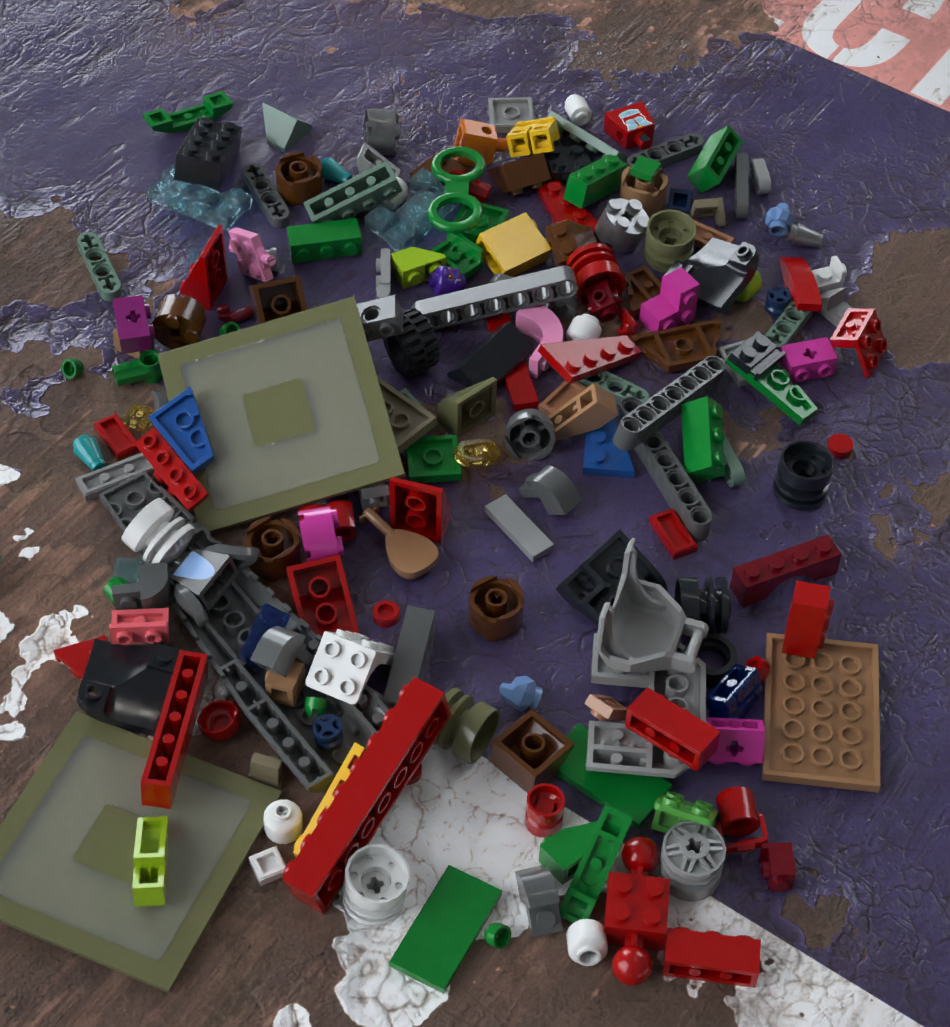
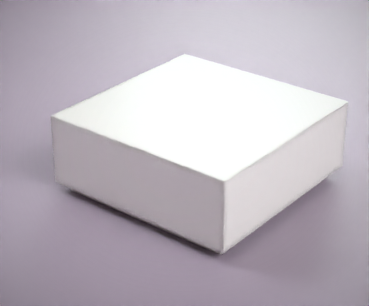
M277 846L249 857V863L260 886L284 877L283 871L286 864Z

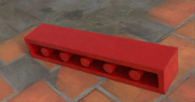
M179 651L140 782L141 804L144 806L172 808L208 679V654Z

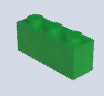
M730 125L709 137L687 175V178L701 193L722 181L743 143V140Z
M609 154L575 171L568 177L563 199L580 209L602 199L621 188L622 173L628 164L621 161L619 157Z
M357 218L287 227V241L292 264L362 255V237Z
M709 396L681 404L685 471L697 483L724 476L726 456L723 447L725 434L722 429L724 413L721 405Z

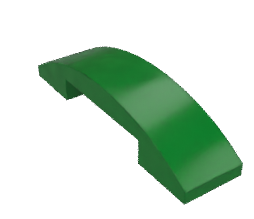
M223 91L203 96V104L169 114L161 108L143 113L142 118L154 131L164 133L183 132L191 130L197 118L207 117L213 119V121L233 107V102Z
M605 804L571 884L560 905V917L572 923L581 919H589L634 818L633 816Z

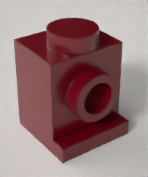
M762 843L758 855V863H761L762 878L767 879L768 890L773 892L792 890L796 877L792 843Z

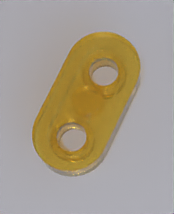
M482 438L460 442L453 454L459 465L472 468L492 465L500 456V450L493 441Z

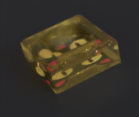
M133 402L122 421L128 428L146 433L152 424L148 417L155 412V409Z

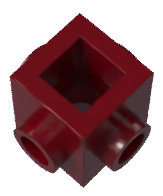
M607 279L585 289L589 301L586 304L590 315L596 316L601 323L611 321L623 313L620 305L623 303L622 296Z

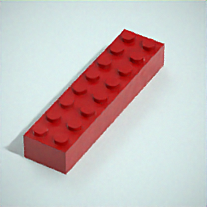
M415 676L410 684L407 683L402 687L395 707L390 708L385 713L378 733H373L370 736L365 753L361 758L358 757L353 762L350 776L345 783H341L337 787L333 796V802L328 809L322 810L317 819L318 825L312 834L305 836L300 845L301 851L295 860L292 859L288 862L283 871L284 877L282 880L293 897L323 915L344 883L345 868L349 858L356 850L369 845L452 715L445 693Z

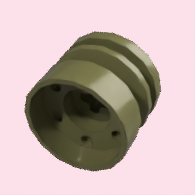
M668 209L657 212L648 220L644 258L652 269L660 273H666L676 260L682 262L693 256L697 227L694 220L688 214L679 210Z
M456 687L445 694L452 715L433 744H439V747L443 750L452 747L454 756L469 764H473L483 755L492 741L499 724L500 712L483 701L474 705L473 696L470 694L465 695L462 690Z

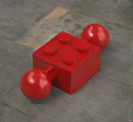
M643 836L634 837L626 842L622 849L621 859L624 867L630 874L609 871L603 926L607 936V944L624 946L614 955L612 970L615 977L621 983L628 986L640 985L649 978L652 971V961L644 949L663 951L667 935L670 878L648 876L658 866L660 852L654 841Z

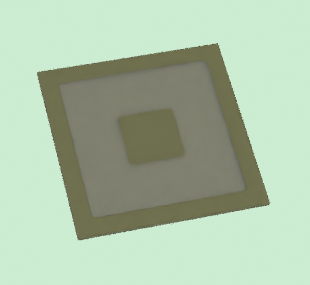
M354 296L158 354L168 401H171L188 387H191L216 459L194 475L209 493V497L194 509L196 521L200 526L203 525L210 533L389 481L391 477L400 478L405 476Z
M76 711L0 825V922L170 993L264 828L263 817L267 806L274 801L280 800L283 792L186 754L172 808L144 806L141 804L140 782L153 741ZM168 816L166 903L162 906L134 907L132 892L134 875L133 855L138 817Z

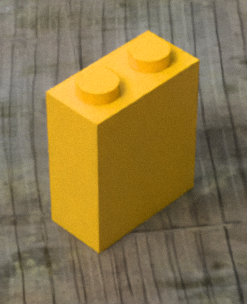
M526 212L480 233L475 243L484 250V260L494 275L501 273L511 277L545 262L552 250L549 241L542 236L536 222Z

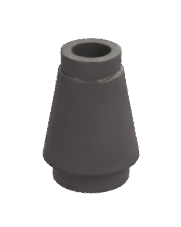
M800 223L797 225L791 224L787 235V242L792 243V246L820 248L823 240V234H819Z

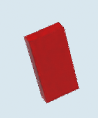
M117 413L93 423L95 431L118 461L140 452L135 445L137 442L136 438Z
M673 508L649 517L650 525L673 560L697 552L698 545Z

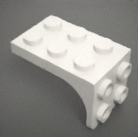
M337 629L336 633L324 631L307 675L306 685L349 704H357L373 670L379 664L392 665L395 655L393 653L394 647L381 642L369 641V637L356 632L353 633Z

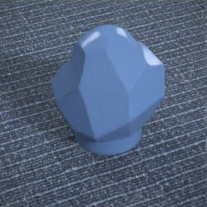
M779 203L777 207L770 208L765 218V224L769 227V233L777 237L785 236L794 221V216L786 203Z
M528 676L515 677L511 684L502 683L499 688L500 696L503 700L520 712L528 708L535 710L539 705L543 691Z

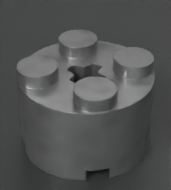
M366 109L363 128H365L363 144L366 142L381 155L396 156L397 142H395V139L400 138V126L396 125L398 124L399 111Z
M611 199L596 224L595 232L603 244L608 243L613 246L612 250L621 253L632 252L647 231L649 217L642 209L641 202L636 199Z

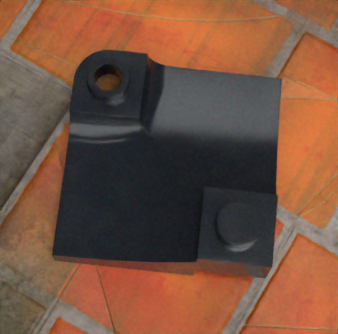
M712 237L692 257L682 262L676 260L665 275L682 267L700 284L697 304L725 314L755 275L759 265V253L752 244L742 242L739 246Z
M620 529L556 588L558 593L573 609L576 608L597 627L604 604L609 602L613 606L622 574L624 553L630 541ZM635 546L637 551L636 569L638 578L659 584L668 593L666 582L661 574Z
M95 639L77 694L76 702L78 706L88 716L98 721L154 737L181 649L156 642L153 645H120ZM93 692L96 696H91L89 693Z

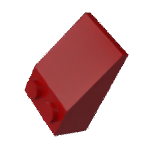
M223 225L216 227L195 264L190 266L189 275L186 280H183L180 285V294L182 296L186 295L196 299L208 311L212 310L228 280Z
M391 477L389 480L390 526L393 529H402L420 534L432 542L441 544L450 522V501L444 489Z
M340 554L286 567V575L297 617L299 619L302 618L310 626L311 631L316 635L319 634L321 637H323L324 631L336 633L337 629L360 634Z

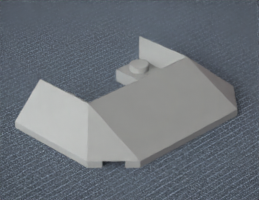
M594 633L590 674L591 683L640 688L648 687L706 722V664L701 659L696 658V669L690 674L672 669L629 673L607 667L596 649L597 633ZM680 642L677 652L686 654V647ZM589 720L585 763L587 771L676 778L691 768L626 728L624 723Z

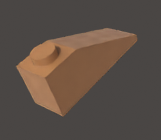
M593 383L548 417L552 420L556 431L555 441L599 429L618 416L615 396Z

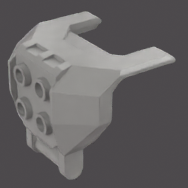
M632 538L624 553L622 574L613 606L609 602L605 603L599 617L596 649L607 667L629 673L670 669L688 674L693 673L697 666L696 657L702 639L706 638L709 626L702 621L687 618L682 607L661 585L638 578L636 569V538ZM682 635L691 637L686 654L677 652Z

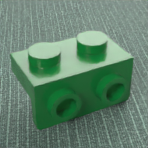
M447 232V240L430 250L444 254L446 256V266L459 268L462 275H465L466 280L484 267V250L461 233Z

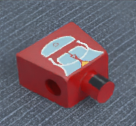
M642 101L605 113L604 132L621 147L630 149L639 146L642 150H646L652 146L655 125Z

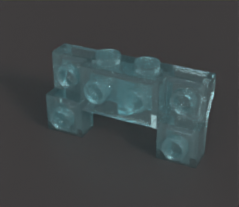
M175 165L162 171L161 180L149 186L147 191V200L215 228L218 225H223V231L230 229L244 212L251 209L253 195L245 193L240 188H231L225 193H221L206 186L174 180Z
M421 168L408 180V190L415 193V195L399 209L392 212L378 205L365 216V228L384 239L396 252L411 247L434 227L428 219L427 210L433 200L445 194V186L441 185V181L432 172ZM450 203L438 210V216L444 219L459 203Z

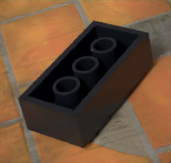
M207 117L197 118L176 154L174 180L220 189L239 154L242 127L236 126L231 122H215Z

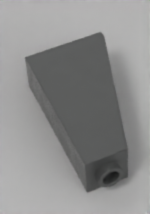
M407 606L383 697V702L388 709L395 707L402 687L407 683L410 684L414 676L422 681L424 679L438 634L434 610Z

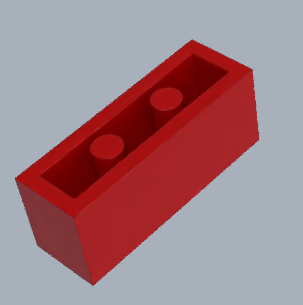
M796 581L781 653L815 659L817 649H823L825 635L828 631L830 616H832L834 599L829 598L831 587Z
M648 687L627 708L626 728L697 772L717 751L721 731Z
M686 927L667 928L662 976L755 988L760 969L761 940L753 939L747 935H722L717 931H691Z

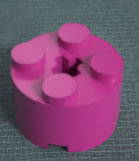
M330 506L298 511V519L304 518V520L299 521L304 553L311 556V558H306V562L338 554L343 555L342 538L335 535V529L339 528L336 509L331 510Z

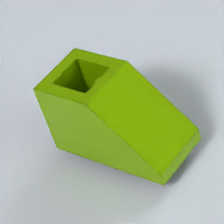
M409 247L391 253V272L403 289L429 281L431 273H435L439 266H446V256L444 254L425 249Z

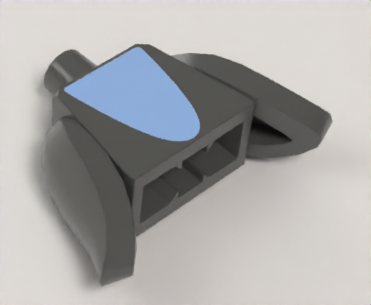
M215 544L203 550H191L184 560L178 558L172 560L169 571L172 574L171 579L175 584L173 588L175 600L196 621L199 628L209 621L206 611H210L239 574L238 570L247 568L255 563L260 554V549Z

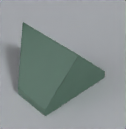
M262 102L267 144L285 153L313 129L312 125Z

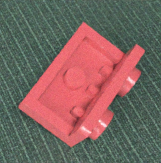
M169 608L112 610L111 624H109L112 644L130 645L134 643L153 644L154 642H169Z

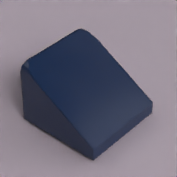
M670 188L667 210H679L690 214L693 191Z

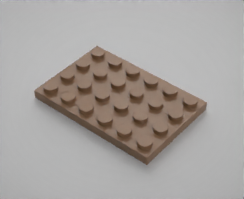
M767 633L765 660L770 665V671L764 680L763 723L765 739L762 780L879 793L881 783L878 644L825 639L823 649H817L815 659L781 653L784 634Z

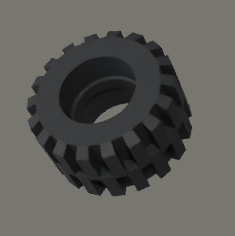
M415 308L403 311V334L383 338V343L394 366L404 376L411 377L437 365L440 354L436 335L426 317Z

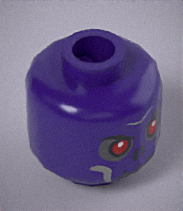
M439 266L435 273L430 274L429 287L433 288L435 296L465 289L466 278L465 275H462L459 268Z

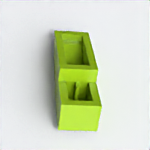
M168 816L138 817L133 855L134 875L132 892L134 907L162 906L166 903Z

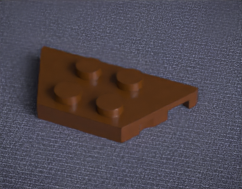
M719 318L633 335L631 340L642 351L643 355L667 373L691 369L706 357L716 356L721 320Z

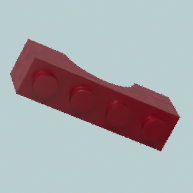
M825 535L733 567L730 589L741 606L744 607L766 599L779 584L792 577L806 575L815 582L837 574L842 553L830 536Z

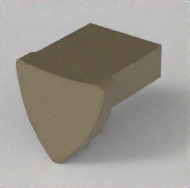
M723 198L694 200L691 208L692 219L714 217L718 227L726 226Z
M254 752L250 761L248 778L273 788H282V760L278 759L276 755L266 756Z

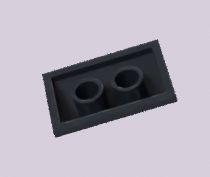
M512 321L497 326L460 360L447 375L466 388L492 377L497 379L498 386L534 350Z

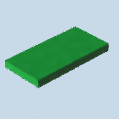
M578 723L566 736L575 745L556 775L603 807L605 804H608L633 816L634 818L630 825L637 830L654 812L655 801L661 793L667 794V791L672 790V784L661 777L587 771L585 763L588 729Z
M448 865L390 959L389 967L444 994L499 902L502 890Z

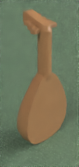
M379 506L373 509L367 508L363 511L362 515L359 516V523L365 525L371 522L386 536L385 547L389 563L400 577L407 580L416 579L429 572L436 565L439 553L436 545L431 540L414 532L393 529L377 514L380 510Z

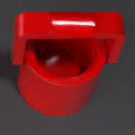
M742 786L731 787L721 791L716 796L715 801L720 822H716V827L723 839V833L729 837L750 835L760 825L763 834L761 838H751L725 844L726 854L756 850L755 848H761L762 843H769L763 813L758 814L751 789Z

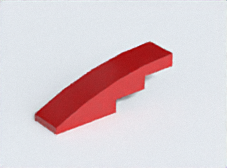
M780 257L779 261L784 286L791 293V301H795L796 311L820 312L823 304L814 274L804 258Z

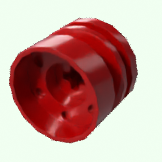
M601 243L586 244L574 251L568 258L566 266L574 270L578 285L576 295L584 306L589 303L585 289L605 279L608 280L615 290L617 289L621 295L623 294L626 281L609 246Z

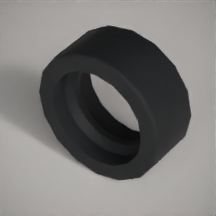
M708 633L706 638L702 639L698 653L700 651H713L722 655L727 661L726 666L720 669H706V687L712 688L722 686L730 681L735 672L738 654L735 646L729 639L720 634Z

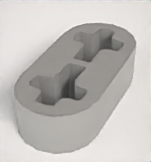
M763 158L751 159L750 176L757 195L770 194L771 178L765 160Z

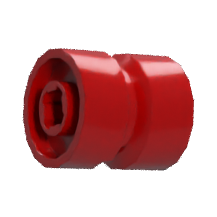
M548 783L538 784L531 788L527 794L525 825L532 835L539 838H545L550 834L554 836L562 828L565 796L557 786Z

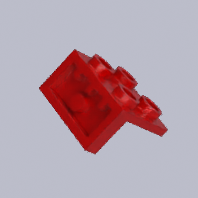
M848 308L830 338L832 347L856 349L864 377L866 378L871 377L873 371L878 367L883 353L887 350V340L883 336L881 321L878 319L875 309Z

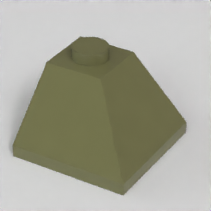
M494 377L489 378L441 400L438 403L437 421L450 433L457 435V438L495 415L497 379Z

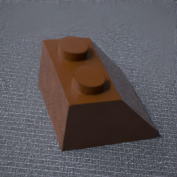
M543 152L487 169L488 175L502 194L510 192L511 196L523 193V187L531 186V190L544 186V181L551 179Z
M570 220L545 226L546 239L549 241L552 249L550 253L555 267L566 266L568 258L578 248L586 244L597 243L591 227Z
M300 275L248 286L253 309L259 324L307 310Z
M531 709L492 741L489 761L528 794L535 785L548 783L552 780L575 744Z

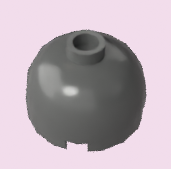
M524 409L511 416L507 422L504 443L507 450L515 458L530 457L528 461L543 459L551 453L555 443L556 431L552 420L545 413L536 409Z

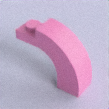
M543 304L520 309L516 313V328L520 333L534 338L539 343L529 358V374L536 379L550 365L538 352L540 345L563 342V328L560 320Z

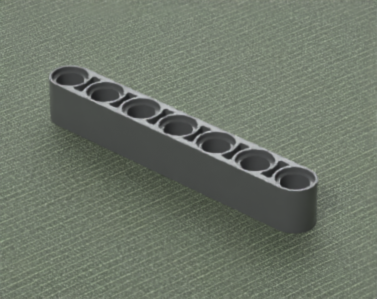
M559 266L419 300L412 304L411 308L419 310L429 321L433 330L569 298L576 294L578 285L574 270L569 266Z
M716 356L706 357L621 419L613 437L614 445L623 451L635 449L682 414L681 404L703 398L717 388L726 369L725 362Z
M636 397L624 398L620 403L618 423H620L625 415L641 405L642 401ZM659 430L634 450L669 507L675 510L694 541H703L710 534L712 512Z

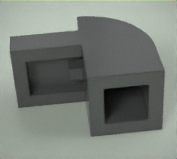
M546 465L539 473L528 476L525 480L526 482L519 488L522 497L540 498L548 515H566L582 500L569 477L561 470Z
M384 482L356 490L362 510L367 508L373 509L376 506H388L387 496L390 494L388 485H385Z
M167 562L139 565V583L112 586V596L116 610L165 608L172 595L171 577Z
M275 626L270 628L261 637L250 660L264 670L286 678L294 660L310 666L314 656L305 650L307 646L303 643L305 635Z
M545 865L515 871L520 901L526 906L531 936L538 937L563 931L558 903H560L559 895L549 868Z

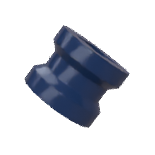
M774 286L767 291L765 310L772 316L780 317L789 305L791 293L785 287Z
M324 714L315 719L313 732L316 746L324 751H333L339 748L343 743L340 719L332 714Z

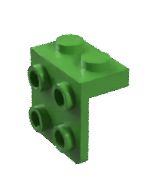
M667 791V794L661 793L655 801L654 809L656 811L651 829L667 833L671 827L679 822L690 820L714 827L719 811L714 810L713 805L708 802L696 800L695 803L684 800L682 794Z

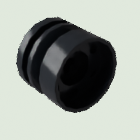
M795 441L786 445L782 449L772 485L775 497L779 502L792 509L812 510L818 508L825 501L835 467L833 455L827 448L811 441Z
M677 577L674 600L682 607L686 617L706 623L709 626L708 633H713L715 625L717 634H726L731 616V597L726 577H717L715 587L712 577H706L703 589L699 588L696 577Z

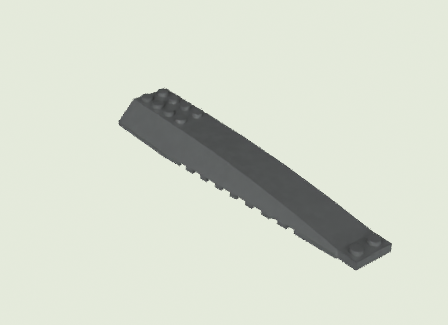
M145 471L99 494L101 503L111 513L123 533L144 507L153 500L162 498L174 509L170 522L178 517H183L185 519L184 526L191 524L195 528L192 539L178 559L184 560L193 549L203 550L215 544L223 545L220 541H216L203 525L200 526L196 522L195 517L162 486H158ZM147 547L139 552H136L142 560V562L144 563V565L151 564L152 562H145L143 560V555ZM246 568L238 570L239 574L210 611H206L209 621L201 628L176 602L173 593L175 584L171 579L172 595L169 602L203 653L208 654L209 662L244 714L308 792L326 793L354 742L363 746L365 750L367 749L366 745L370 736L373 733H378L383 725L384 715L389 710L367 684L357 704H349L312 689L306 685V682L294 707L273 702L266 694L265 675L267 670H264L250 660L261 637L270 628L275 626L306 636L303 641L307 645L305 650L314 657L322 637L311 631L310 626L302 618L299 619L294 615L292 609L286 603L283 604L277 599L275 593L269 587L266 588L260 583L259 578ZM314 657L312 659L310 666L305 665L306 678L313 663ZM306 697L329 700L326 714L335 715L340 719L343 743L336 750L324 751L316 746L313 723L317 719L318 711H313L312 717L306 714Z

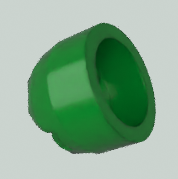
M229 322L222 325L219 330V336L241 329L235 322Z
M76 358L63 361L62 372L66 378L73 379L83 374L84 364L82 361Z
M306 697V714L312 717V712L318 711L317 718L326 714L329 700Z
M491 923L488 930L484 932V938L490 946L504 949L511 940V929L502 923Z

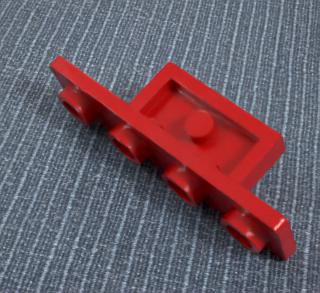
M152 428L135 443L156 470L153 473L156 479L162 485L167 484L169 488L166 491L176 501L180 500L189 512L209 497L206 489L156 428Z

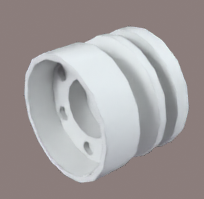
M157 498L144 507L131 521L122 535V541L134 552H139L147 547L143 555L145 562L152 561L151 564L167 562V564H170L172 560L178 558L185 550L195 533V528L191 524L184 526L185 519L183 517H178L170 522L174 509L162 498Z
M374 844L356 850L349 858L344 874L342 901L347 913L357 922L369 926L384 925L394 920L402 911L410 879L409 865L403 855L392 847Z

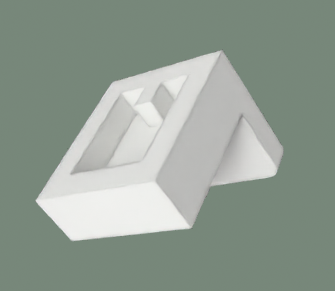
M837 256L831 257L830 266L812 270L819 293L842 288L847 276L846 266L841 263Z

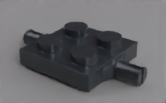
M561 139L553 142L554 151L544 153L551 180L568 181L570 174L592 163L584 146H563Z

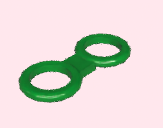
M461 146L450 147L440 151L431 163L433 175L439 181L445 183V194L437 197L430 203L427 214L429 221L435 228L443 232L460 233L473 229L482 220L484 214L482 204L475 197L469 195V184L477 181L484 174L486 163L484 157L474 149ZM464 157L472 160L476 167L467 174L452 175L445 172L441 165L450 158ZM450 203H462L473 210V215L461 222L445 221L437 213L440 208Z

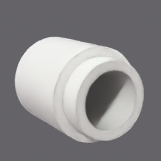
M577 94L570 95L566 99L565 111L571 122L577 126L587 124L591 120L592 112L585 99Z

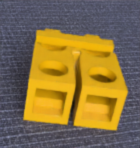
M556 116L517 122L515 124L516 127L506 135L511 158L531 155L532 151L533 154L554 151L553 142L560 139Z

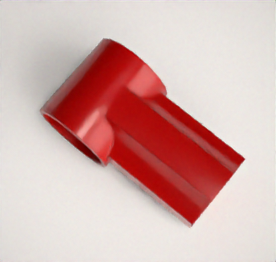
M452 170L449 172V174L452 175L465 174L460 170ZM477 180L469 184V195L475 197L480 203H485L492 186Z

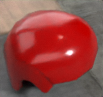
M217 700L210 702L201 710L197 723L200 731L206 738L217 742L225 741L237 734L241 727V713L233 701Z

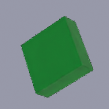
M640 155L632 166L630 175L652 182L661 169V162Z

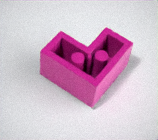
M682 267L662 276L660 294L641 304L639 322L650 332L690 323L695 319L700 284Z

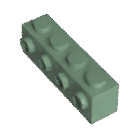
M387 160L303 204L313 223L353 219L356 214L364 210H371L378 203L386 199H393L398 193L402 192V189Z

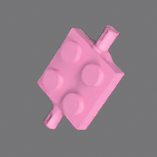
M238 227L229 230L231 238L229 240V249L231 250L229 251L237 255L239 260L237 265L241 273L263 282L274 279L270 266L276 263V259H274L275 256L269 255L265 251L259 234Z

